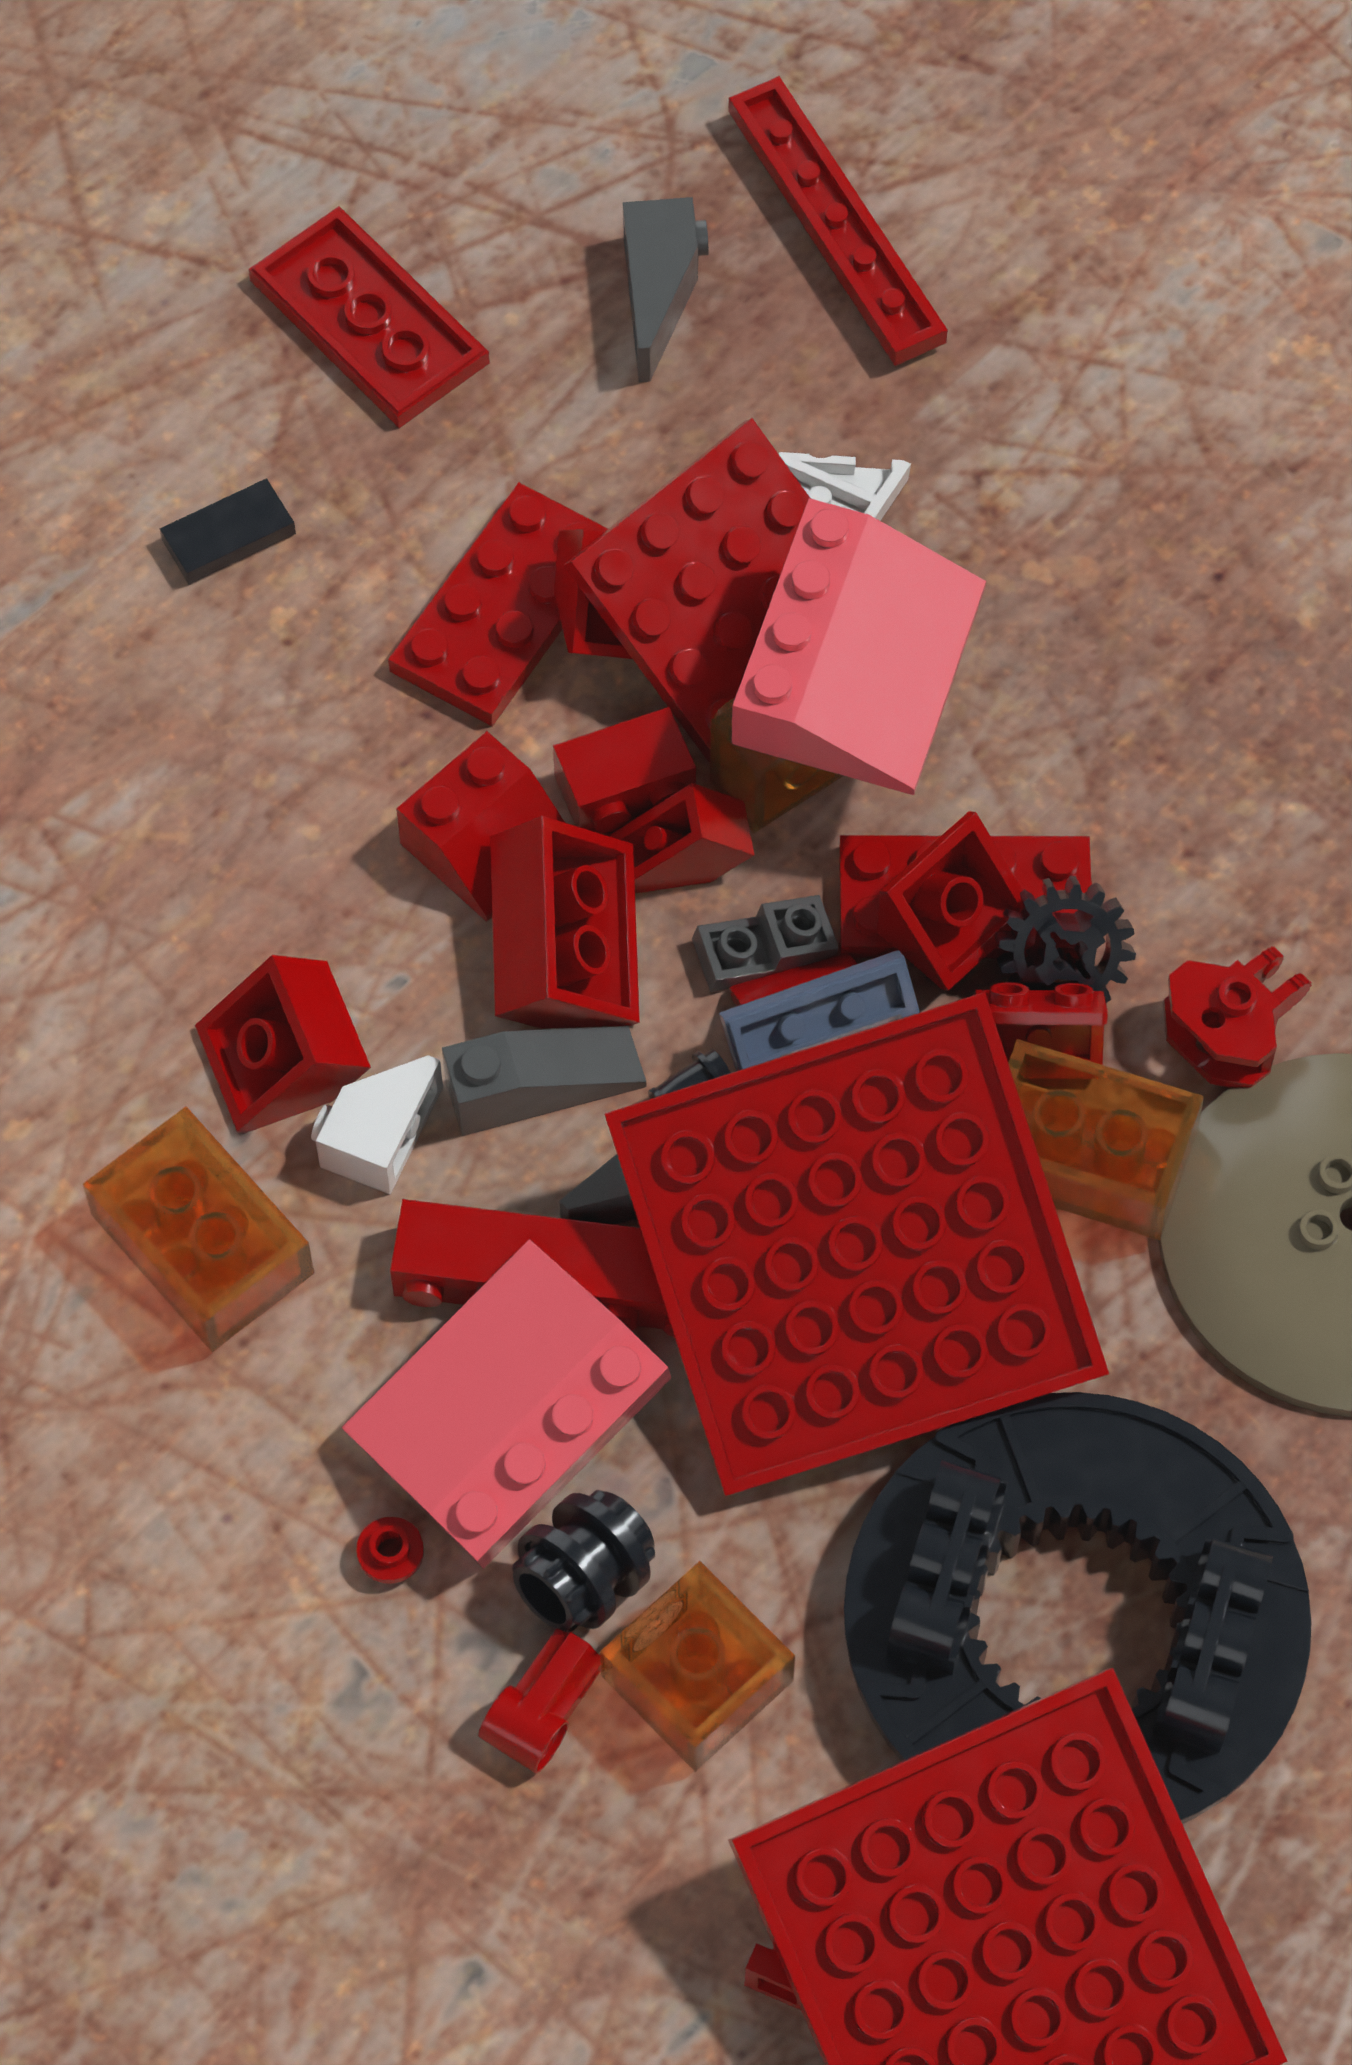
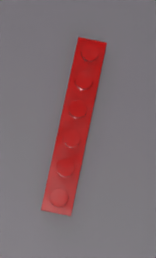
M780 76L729 97V114L893 364L897 366L946 344L948 329Z

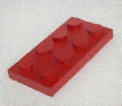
M518 482L389 657V672L493 727L562 631V624L554 595L559 531L576 529L607 531L608 528Z
M840 835V955L849 954L852 958H877L897 951L877 933L880 890L940 836ZM991 836L1022 889L1030 892L1035 898L1044 895L1042 885L1043 880L1047 878L1052 881L1057 891L1065 889L1069 876H1076L1081 885L1082 893H1085L1092 885L1090 836ZM1064 909L1055 912L1074 914L1078 910ZM1034 927L1026 940L1025 958L1028 956L1026 950L1035 944L1036 929ZM1051 932L1056 942V948H1061L1066 954L1070 953L1074 959H1079L1074 949V944H1069L1065 939L1061 940L1055 932ZM997 946L985 958L996 959L1009 951H1005Z

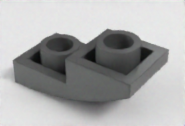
M820 895L761 904L756 917L697 926L692 936V941L710 992L729 989L731 986L818 962L836 955L839 949Z

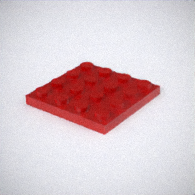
M753 418L744 421L563 565L665 704L670 707L671 712L709 763L719 761L737 746L732 744V706L806 504L810 498Z

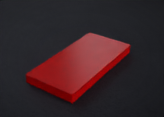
M340 206L248 269L250 281L398 428L404 426L490 364L489 351Z

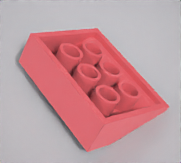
M809 498L732 706V744L914 795L986 587V581L869 514Z
M529 1239L341 1428L484 1569L671 1379L669 1367L621 1320Z

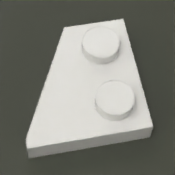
M779 452L780 457L811 499L869 514L881 521L908 481L911 463L904 460L892 459L890 469L855 467L856 457L832 455L826 458H816L810 454Z

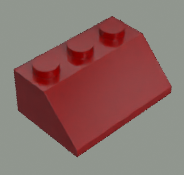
M545 816L535 818L490 836L495 1017L540 1029L631 1026L640 1023L633 844Z

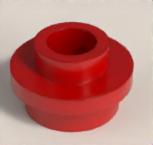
M383 1517L371 1522L363 1529L357 1541L356 1553L359 1565L367 1576L377 1582L393 1584L410 1578L419 1569L424 1557V1545L421 1534L412 1523L399 1517ZM387 1539H394L402 1544V1549L395 1556L387 1557L377 1551L378 1546Z

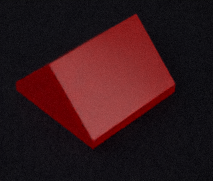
M968 811L880 890L877 933L896 950H899L905 958L939 988L947 991L998 946L995 940L996 933L1012 930L1003 916L1005 909L1021 912L1025 908L1020 896V892L1023 891L1022 887L976 812Z

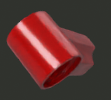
M556 1628L517 1686L510 1685L506 1687L495 1700L481 1724L478 1737L530 1771L538 1774L549 1763L562 1743L569 1727L567 1720L605 1667V1658L599 1655L588 1642L579 1636Z

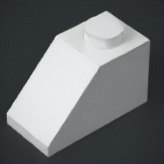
M427 1055L343 1086L333 1107L327 1104L324 1105L313 1126L311 1139L316 1142L320 1167L391 1194L443 1088L440 1059Z

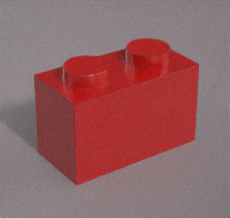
M670 707L553 745L554 776L575 826L593 832L608 833L618 830L626 825L629 820L639 817L689 784H696V766Z

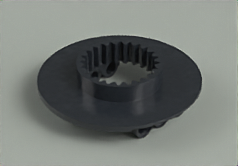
M1082 1392L1049 1393L948 1425L938 1431L931 1440L915 1451L897 1469L877 1496L855 1542L846 1577L844 1626L850 1667L862 1701L873 1723L891 1750L901 1761L906 1760L1041 1699L1037 1696L1027 1704L1019 1702L1020 1686L1014 1682L1000 1687L998 1682L1001 1667L997 1663L984 1664L988 1646L985 1641L977 1640L980 1627V1617L977 1616L979 1599L985 1589L987 1574L995 1575L998 1571L1001 1554L1009 1558L1016 1556L1020 1538L1030 1545L1036 1546L1039 1545L1042 1530L1048 1529L1056 1540H1064L1069 1527H1077L1082 1541H1090L1097 1531L1105 1533L1107 1547L1111 1549L1116 1548L1123 1542L1129 1543L1131 1545L1130 1560L1135 1563L1149 1558L1152 1561L1148 1575L1152 1581L1167 1580L1162 1599L1164 1603L1174 1604L1170 1617V1627L1174 1628L1175 1632L1164 1670L1159 1669L1155 1674L1151 1690L1141 1687L1136 1691L1131 1709L1182 1824L1200 1816L1225 1800L1263 1764L1282 1737L1296 1709L1305 1682L1310 1656L1312 1621L1309 1589L1303 1563L1293 1539L1294 1534L1280 1508L1264 1485L1239 1458L1219 1441L1196 1426L1158 1408L1138 1401L1110 1395Z

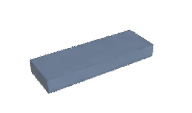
M897 950L720 1012L719 1016L735 1069L739 1071L920 1013L905 957Z

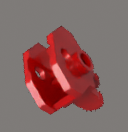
M1273 946L1262 951L1260 955H1257L1245 965L1239 960L1229 967L1187 960L1169 974V995L1163 1002L1166 1041L1210 1084L1225 1087H1253L1269 1075L1277 1048L1275 1030L1278 1019L1291 1010L1294 1005L1296 1006L1307 995L1312 986V982L1302 973L1295 974L1273 992L1263 984L1266 979H1269L1276 973L1284 960V956ZM1199 1041L1209 1054L1201 1052L1197 1048L1196 1042Z

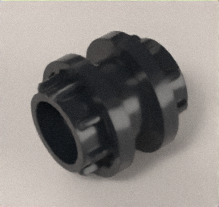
M596 1490L590 1496L581 1493L569 1494L553 1509V1527L545 1524L535 1525L518 1542L519 1559L512 1565L515 1587L523 1601L537 1617L549 1626L561 1631L572 1632L578 1626L589 1629L601 1627L616 1611L615 1595L631 1597L650 1580L651 1570L649 1562L655 1557V1544L648 1525L628 1502L613 1493Z

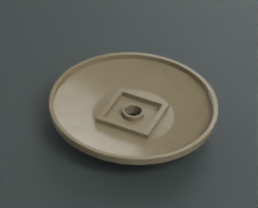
M1333 1053L1311 1055L1273 1065L1270 1074L1253 1087H1230L1202 1111L1180 1141L1169 1164L1160 1198L1158 1243L1165 1277L1179 1311L1194 1334L1223 1365L1250 1385L1289 1404L1319 1413L1352 1417V1231L1346 1228L1340 1219V1213L1352 1207V1054Z

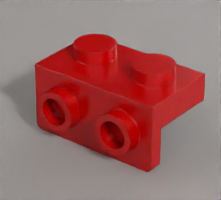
M1011 982L994 984L990 990H975V995L982 992L986 993L1011 1071L1102 1072L1104 1025L1108 1022V1009L1103 991H1094L1092 987L1080 983L1060 984L1055 987V990H1029L1023 984Z

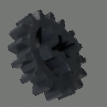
M1069 876L1065 889L1058 891L1049 878L1044 879L1042 885L1044 895L1035 898L1025 889L1020 892L1025 908L1021 912L1005 909L1003 916L1012 930L998 932L995 936L999 948L1009 951L996 958L1002 973H1013L1007 982L1023 984L1029 990H1055L1056 986L1065 984L1054 983L1057 979L1071 980L1073 982L1068 983L1085 984L1092 987L1094 991H1103L1106 1003L1109 1002L1111 997L1106 987L1109 981L1112 980L1116 983L1125 984L1128 980L1125 971L1119 963L1132 961L1136 958L1132 945L1123 941L1133 936L1135 932L1129 919H1119L1124 909L1118 899L1115 897L1103 903L1105 892L1102 886L1096 882L1085 893H1082L1081 885L1076 876ZM1064 909L1078 910L1074 914L1055 912ZM1034 927L1036 929L1035 944L1026 950L1028 956L1025 958L1026 940ZM1051 932H1055L1061 940L1065 939L1069 944H1074V949L1080 960L1076 961L1070 953L1066 954L1061 948H1056V942ZM1106 942L1103 957L1099 964L1096 965L1097 948Z

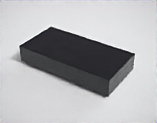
M267 478L159 528L163 543L188 584L296 534L293 519Z

